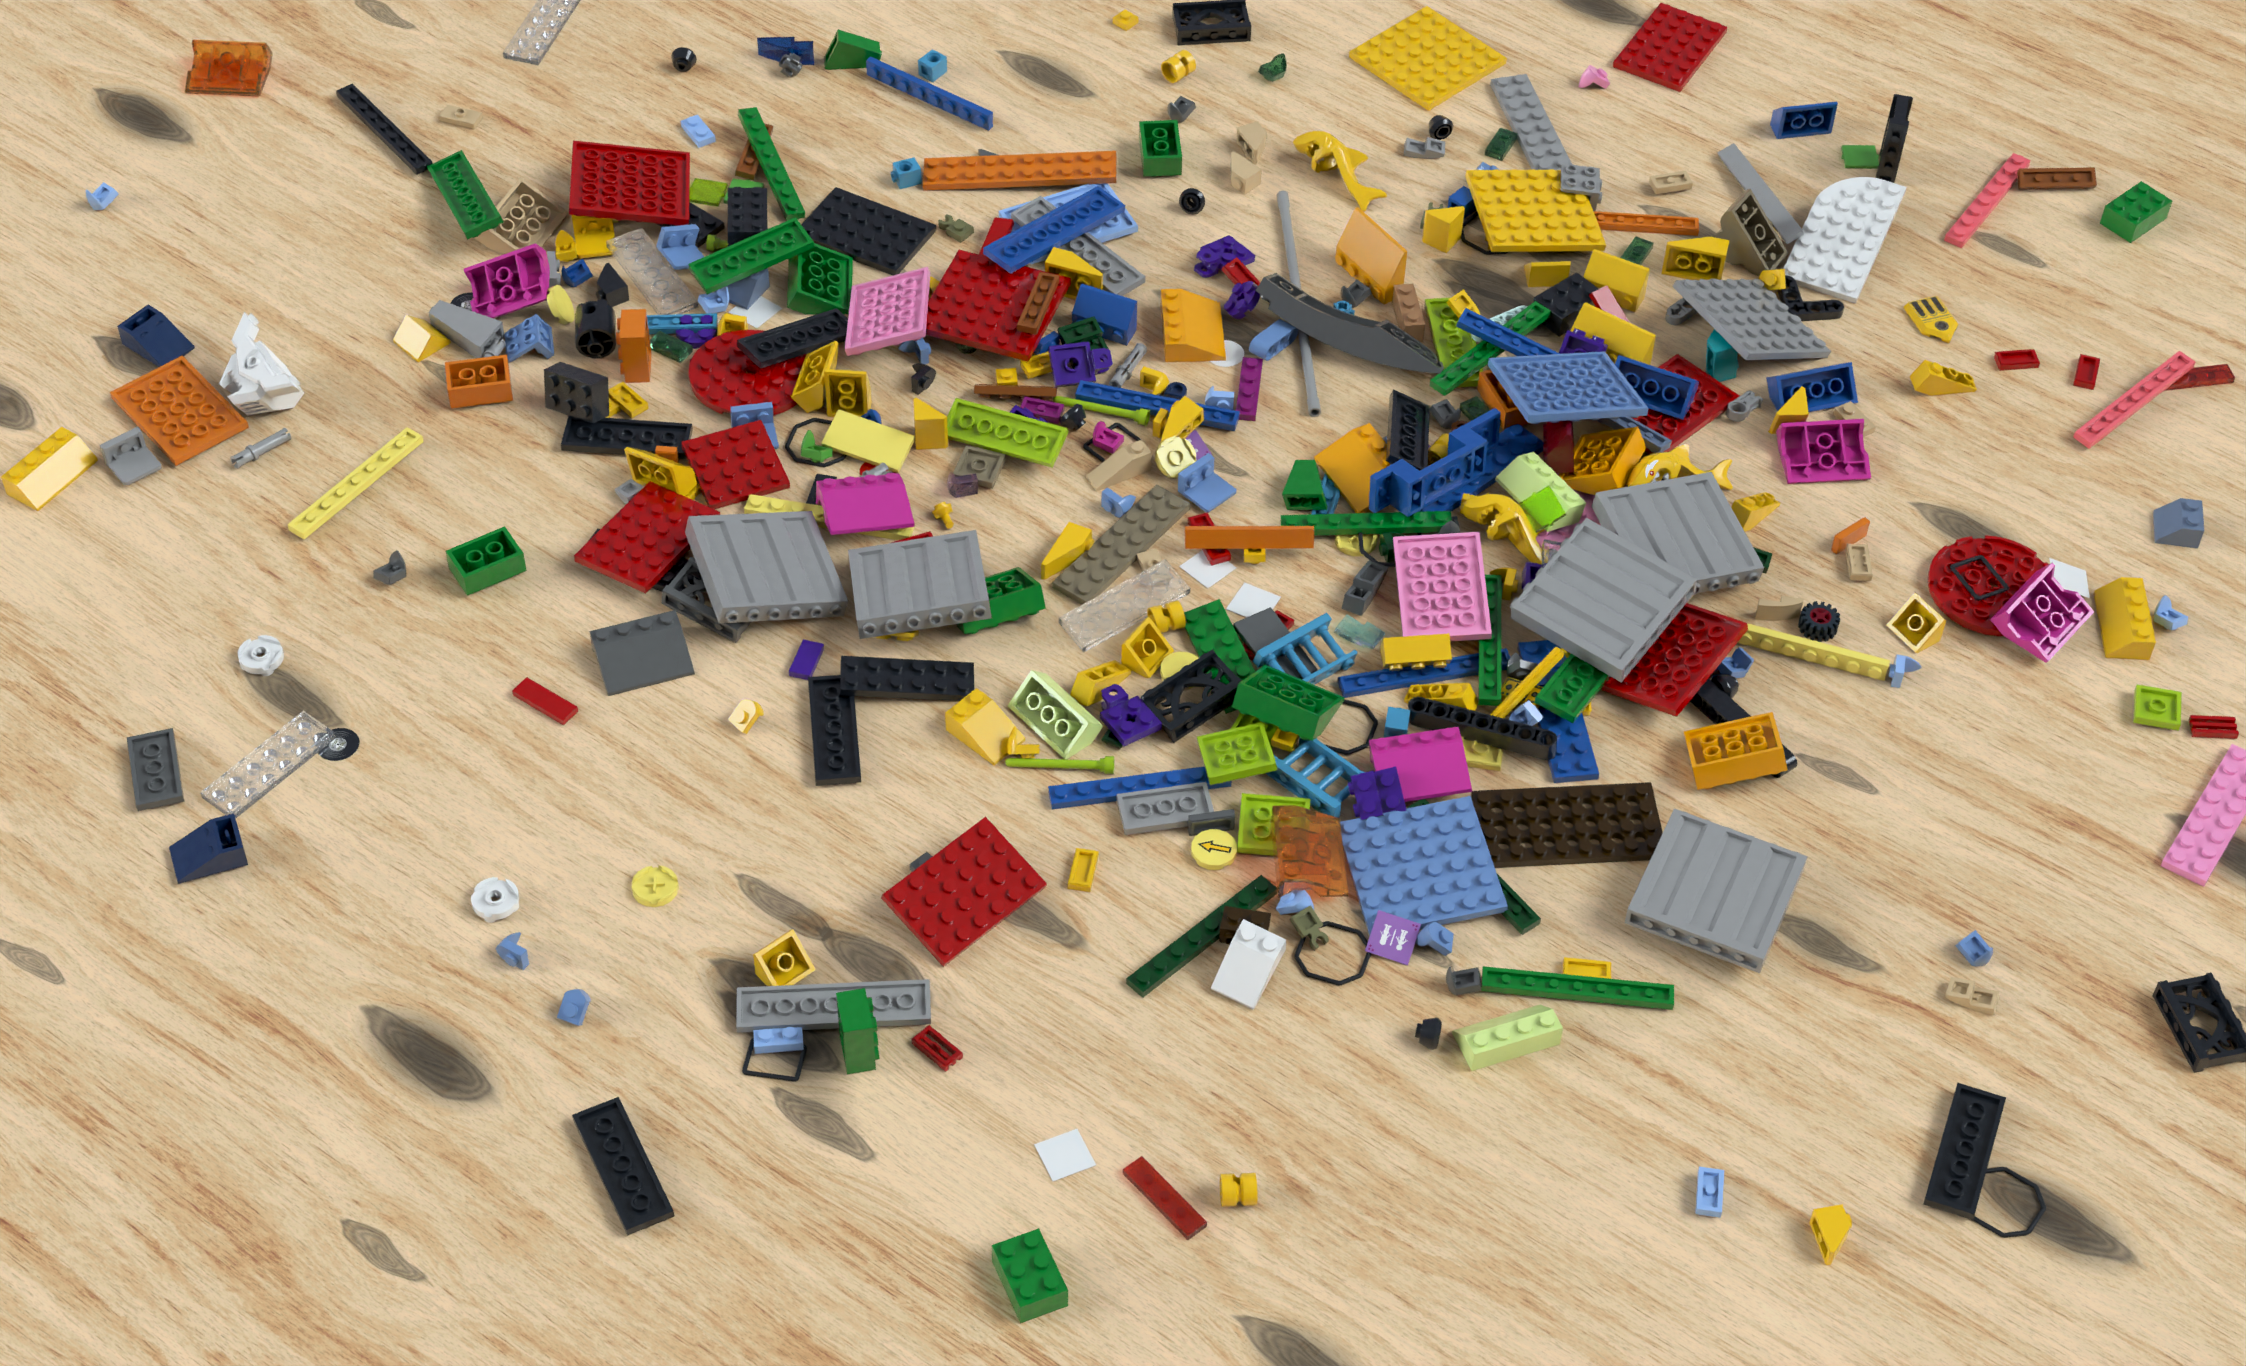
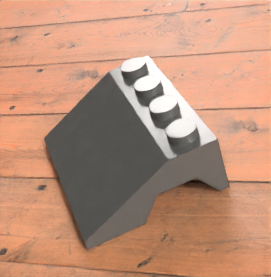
M676 610L589 631L592 650L596 654L608 696L695 674Z

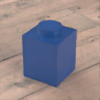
M1465 186L1449 196L1448 208L1464 206L1463 220L1477 210L1470 189Z

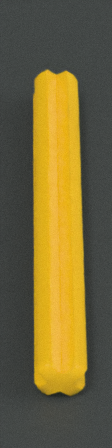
M1555 647L1490 715L1505 718L1564 657V652L1560 648Z

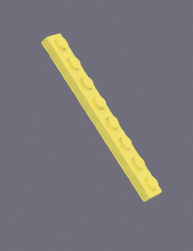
M408 427L405 428L287 524L289 531L305 540L424 442L423 436Z
M751 494L744 508V514L812 511L818 527L827 528L823 507L819 505ZM915 525L909 528L857 532V534L901 540L912 536Z
M1748 623L1747 632L1738 641V643L1883 681H1885L1890 660Z

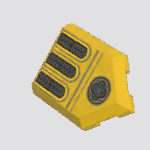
M1938 296L1908 302L1904 306V310L1922 335L1928 337L1933 335L1942 338L1944 342L1950 343L1958 323Z

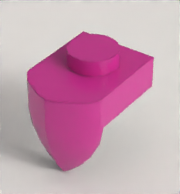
M1099 421L1093 431V445L1113 454L1124 442V436L1106 428L1105 422Z

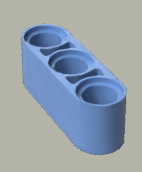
M1279 319L1253 338L1249 345V352L1268 361L1296 339L1298 328Z

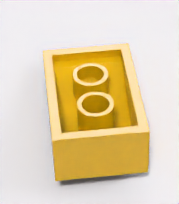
M1702 237L1667 242L1661 274L1690 280H1721L1729 240Z
M1056 247L1052 248L1045 261V271L1071 278V285L1064 297L1076 300L1081 284L1103 290V274L1071 251Z
M835 369L824 370L827 417H835L838 409L859 417L866 414L871 408L872 403L871 386L867 372Z
M978 688L945 712L946 731L992 765H996L1008 755V739L1013 727L1016 726L994 700ZM1016 727L1017 744H1022L1025 741V737Z

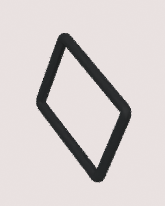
M1114 423L1108 427L1110 430L1118 427L1134 440H1141L1120 423ZM1093 438L1083 444L1085 450L1101 462L1105 461L1103 457L1088 447L1093 443Z
M1982 555L1954 563L1950 566L1951 571L1977 601L2009 590V586ZM1981 559L2004 588L1978 596L1955 568Z
M754 1038L750 1040L742 1068L744 1075L793 1082L799 1080L807 1051L805 1044H803L804 1050L801 1051L796 1074L793 1077L747 1070L754 1047Z

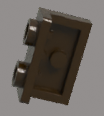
M1225 906L1220 926L1219 942L1230 945L1243 919L1269 931L1271 913Z

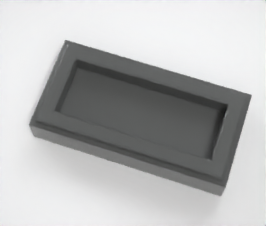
M1234 809L1188 815L1189 836L1198 835L1200 832L1209 829L1229 831L1235 828Z

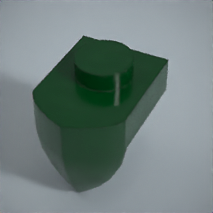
M1384 532L1380 534L1379 552L1381 556H1384L1386 562L1395 563L1393 537L1405 535L1398 532Z

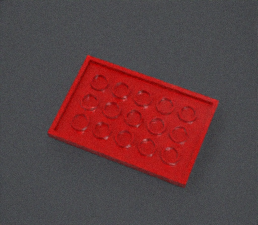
M1660 3L1614 60L1613 67L1681 92L1727 33V26L1688 13L1685 10L1677 9L1668 4Z
M1676 354L1658 368L1699 381L1695 397L1684 419L1682 420L1649 408L1647 416H1639L1632 419L1672 440L1670 448L1664 451L1669 452L1727 410L1728 404L1740 397V395L1679 354ZM1648 448L1645 449V452L1649 455L1653 453Z
M649 481L574 555V561L646 594L691 549L685 534L688 517L720 515V512Z
M1686 603L1626 678L1619 682L1610 677L1602 687V691L1677 717L1747 632L1748 625L1746 622Z
M985 816L882 894L881 899L944 967L1046 888L1047 883Z

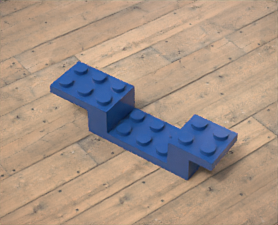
M1494 408L1450 432L1447 456L1420 471L1401 459L1371 475L1369 510L1376 513L1392 505L1409 517L1484 475L1487 451L1498 445L1501 412Z

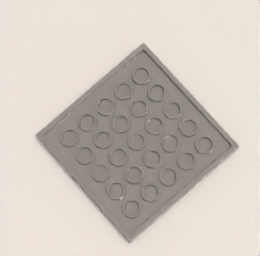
M1759 279L1676 280L1673 288L1745 360L1828 358L1831 350L1825 346L1826 343L1818 339L1813 334V330L1806 327L1798 316L1791 314L1788 311L1789 307L1781 303L1776 298V294L1765 288L1764 283Z

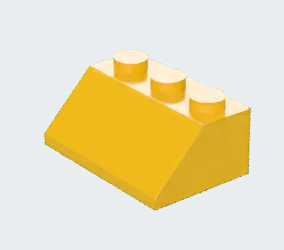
M1594 249L1583 277L1598 289L1607 285L1620 307L1636 312L1645 298L1650 268Z
M837 341L807 354L804 359L791 398L807 413L820 409L825 403L824 370L836 368L838 357Z
M630 447L624 449L632 478L639 484L645 486L651 481L683 496H686L697 485L693 468L679 464L645 450Z
M1450 633L1383 638L1380 645L1383 667L1389 668V671H1400L1403 669L1402 667H1411L1413 670L1425 668V665H1433L1434 668L1447 667V664H1450L1452 660Z

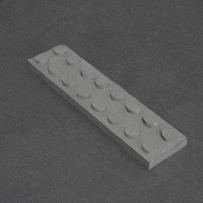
M1527 74L1491 79L1490 86L1531 169L1561 170L1562 164H1572Z
M1039 196L1013 211L1011 219L1022 227L1051 212L1056 207L1042 196ZM1088 232L1059 247V249L1075 253L1103 274L1104 291L1124 296L1145 283L1146 276Z
M930 979L738 987L737 1033L787 1027H802V1030L839 1028L836 993L865 988L867 998L872 997L873 1016L876 1017L877 1027L931 1024Z

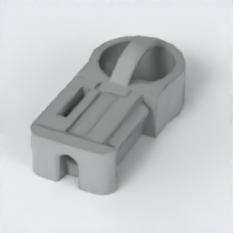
M1747 391L1728 404L1726 416L1732 421L1741 422L1749 416L1751 411L1761 407L1763 398L1760 396L1756 397L1752 391Z

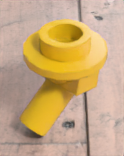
M944 501L934 506L935 510L932 511V514L936 520L941 518L946 528L950 529L954 526L949 516L953 512L951 503L946 504Z

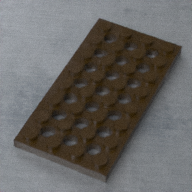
M1651 782L1479 790L1471 792V799L1495 868L1647 861L1651 859L1663 834ZM1627 802H1635L1637 806H1630ZM1604 803H1613L1615 807H1607ZM1582 804H1590L1592 808H1585ZM1560 805H1567L1570 809L1564 810ZM1537 806H1544L1547 810L1541 811ZM1522 807L1525 811L1518 812L1514 808ZM1499 808L1502 810V812L1495 813L1491 809ZM1637 819L1640 820L1642 823L1634 824L1630 820ZM1614 820L1617 821L1619 824L1611 825L1608 821ZM1568 822L1574 826L1569 828L1563 825V823ZM1586 822H1594L1596 826H1588ZM1548 824L1551 828L1545 829L1540 825ZM1525 825L1528 827V829L1522 830L1517 826ZM1503 826L1506 830L1499 831L1494 827ZM1641 837L1644 838L1646 841L1638 842L1634 838ZM1618 838L1621 839L1623 842L1615 843L1612 839ZM1589 840H1598L1600 844H1592ZM1567 841H1575L1577 845H1569ZM1544 842H1552L1555 846L1548 847ZM1529 843L1532 847L1525 848L1521 844ZM1506 844L1509 848L1502 849L1498 845Z

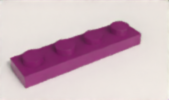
M1243 357L1236 411H1240L1239 420L1256 421L1263 359Z

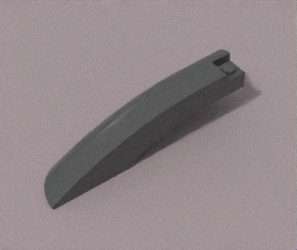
M1278 273L1263 277L1256 289L1260 293V297L1270 303L1268 309L1311 337L1338 350L1375 363L1406 370L1440 374L1444 369L1443 363L1438 361L1437 356L1429 348L1390 321L1384 320L1379 322L1365 319L1331 307L1308 295Z

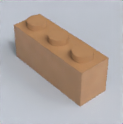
M1414 284L1394 285L1392 305L1399 328L1419 342H1423L1425 322Z

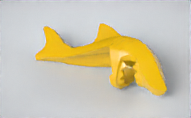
M1324 131L1307 132L1294 139L1293 144L1300 153L1312 158L1311 167L1315 172L1320 173V171L1339 168L1350 194L1355 198L1363 212L1366 211L1369 202L1372 200L1387 197V193L1380 189L1365 187L1360 184L1354 174L1357 166L1369 159L1366 154L1346 147L1336 137ZM1324 158V161L1321 160L1319 164L1316 163L1319 159Z
M1487 494L1468 499L1462 503V512L1466 518L1478 522L1480 525H1485L1486 523L1489 525L1486 530L1487 538L1492 541L1508 538L1530 562L1541 565L1548 564L1551 555L1542 551L1536 541L1537 535L1545 531V529L1533 517L1526 515L1514 500L1504 495Z

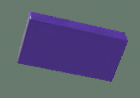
M803 639L789 669V676L804 680L812 677L824 651V644Z

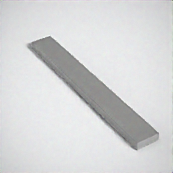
M1734 143L1717 152L1719 158L1743 189L1752 190L1770 223L1786 244L1804 235L1798 223Z

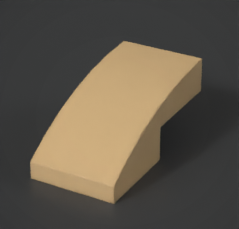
M1782 596L1780 602L1759 599L1755 619L1779 621L1800 617L1804 599Z
M1951 977L1946 991V998L1958 1005L1977 1012L1995 1015L2000 998L1999 991L1975 987V981Z

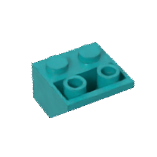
M1714 329L1707 339L1706 373L1719 382L1737 378V369L1739 368L1738 352Z

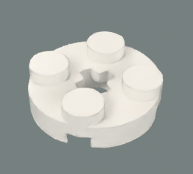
M261 635L256 640H246L238 649L240 667L251 674L271 675L284 659L283 648L278 639L272 636ZM262 653H265L264 656H261V657H257V656H256V655H261Z
M492 877L478 883L474 888L473 895H471L474 912L488 923L506 918L513 912H516L519 909V893L512 881L508 879L503 881L498 880V877ZM495 896L496 898L501 897L498 901L491 900V897Z

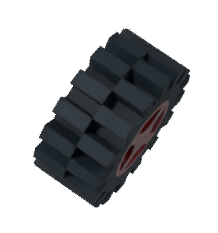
M1815 601L1813 605L1808 603L1807 606L1803 607L1798 628H1800L1799 631L1801 633H1804V637L1811 636L1810 640L1817 638L1818 642H1821L1822 639L1826 642L1829 641V638H1834L1838 631L1840 614L1837 613L1836 608L1831 609V604L1828 603L1825 606V602H1821L1819 605Z

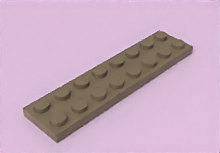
M1155 485L1092 545L1090 550H1086L1052 582V588L1087 608L1136 561L1137 553L1147 551L1190 510V503Z

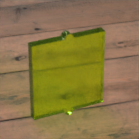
M695 178L690 187L689 202L719 207L722 198L725 197L728 183Z
M1550 485L1537 493L1533 492L1532 496L1519 503L1536 533L1549 525L1553 526L1554 522L1566 516Z

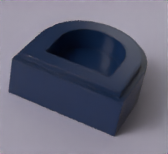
M1172 382L1166 387L1164 397L1181 400L1187 395V388L1183 383Z

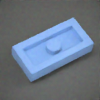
M698 115L681 120V127L698 148L716 142L715 135Z
M802 1027L753 1030L755 1054L804 1050Z
M1699 1167L1695 1214L1721 1218L1724 1170Z

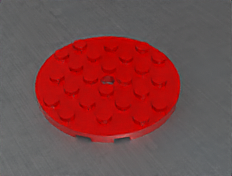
M763 330L725 332L704 343L693 355L689 364L690 387L701 403L720 414L724 412L731 413L730 407L772 402L774 416L797 405L791 396L807 354L760 369L737 347V340L763 332Z
M1985 535L1984 538L1973 539L1972 536L1957 539L1952 545L1944 546L1934 556L1928 572V588L1938 608L1960 626L1984 635L2003 636L1990 619L2037 570L2047 566L2048 563L2042 562L2037 557V553L2032 549L2010 539ZM1982 555L2009 586V590L1977 601L1951 571L1950 566L1954 563ZM1981 559L1955 568L1978 596L2004 588ZM1992 583L1997 585L1998 587H1993V589H1991V586L1989 584Z

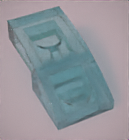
M1346 614L1334 631L1340 637L1369 649H1374L1385 635V632L1367 621L1363 625L1348 614Z

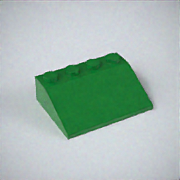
M814 243V248L788 259L787 308L803 314H820L837 308L842 314H849L853 257Z
M1020 567L987 576L985 581L992 618L956 625L964 634H975L982 628H994L999 623L1005 621L1012 622L1024 615H1035L1040 610L1046 609L1041 584Z
M1264 665L1238 683L1232 707L1238 709L1244 715H1252L1259 718L1263 723L1276 725L1282 731L1295 733L1303 740L1313 741L1322 734L1344 702L1345 697Z

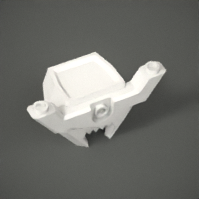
M244 312L231 340L236 347V353L231 355L219 384L231 393L227 397L247 416L294 408L304 394L299 386L300 382L262 341L255 343L254 340L259 331L257 326L259 321L253 314L250 313L248 315Z

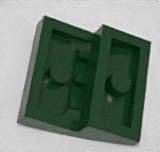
M1095 316L1057 329L1062 345L1089 342L1090 350L1108 349L1102 338L1103 331ZM1069 360L1072 368L1074 369V367L1077 366V363H1073L1072 360Z

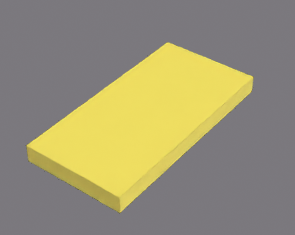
M838 409L821 444L822 446L833 448V451L876 466L883 462L888 466V470L899 473L915 441V436Z

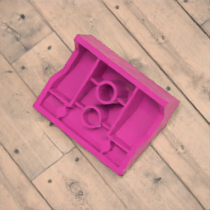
M536 243L464 268V273L472 287L474 298L470 301L473 312L495 319L547 300L550 267L546 250Z
M1864 419L1781 423L1776 434L1778 451L1787 484L1871 479L1869 455L1864 449L1863 441Z
M887 473L886 475L877 476L866 475L865 477L849 476L844 479L827 478L822 481H816V505H822L825 524L831 535L909 528L915 525L905 484L899 473Z
M2053 562L2037 570L1990 619L2004 637L2045 663L2050 661L2094 613L2078 592L2065 590L2055 579V565Z
M1459 727L1369 740L1370 762L1373 763L1374 770L1379 771L1397 767L1405 802L1472 792Z

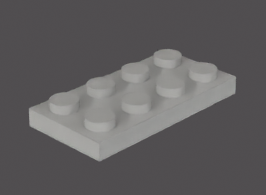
M1206 782L1117 794V804L1125 835L1188 827V815L1214 812Z

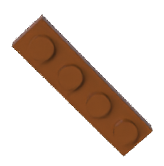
M765 124L767 131L771 137L773 132V126ZM748 139L737 165L735 176L754 181L760 163Z
M2095 167L2023 168L2017 171L2018 189L2095 188L2097 186Z
M1039 273L1018 321L1017 331L1037 335L1058 286L1059 275Z
M975 384L974 394H979L980 398H991V394H998L999 398L1010 399L1011 395H1020V399L1040 396L1041 400H1052L1053 397L1057 396V387Z

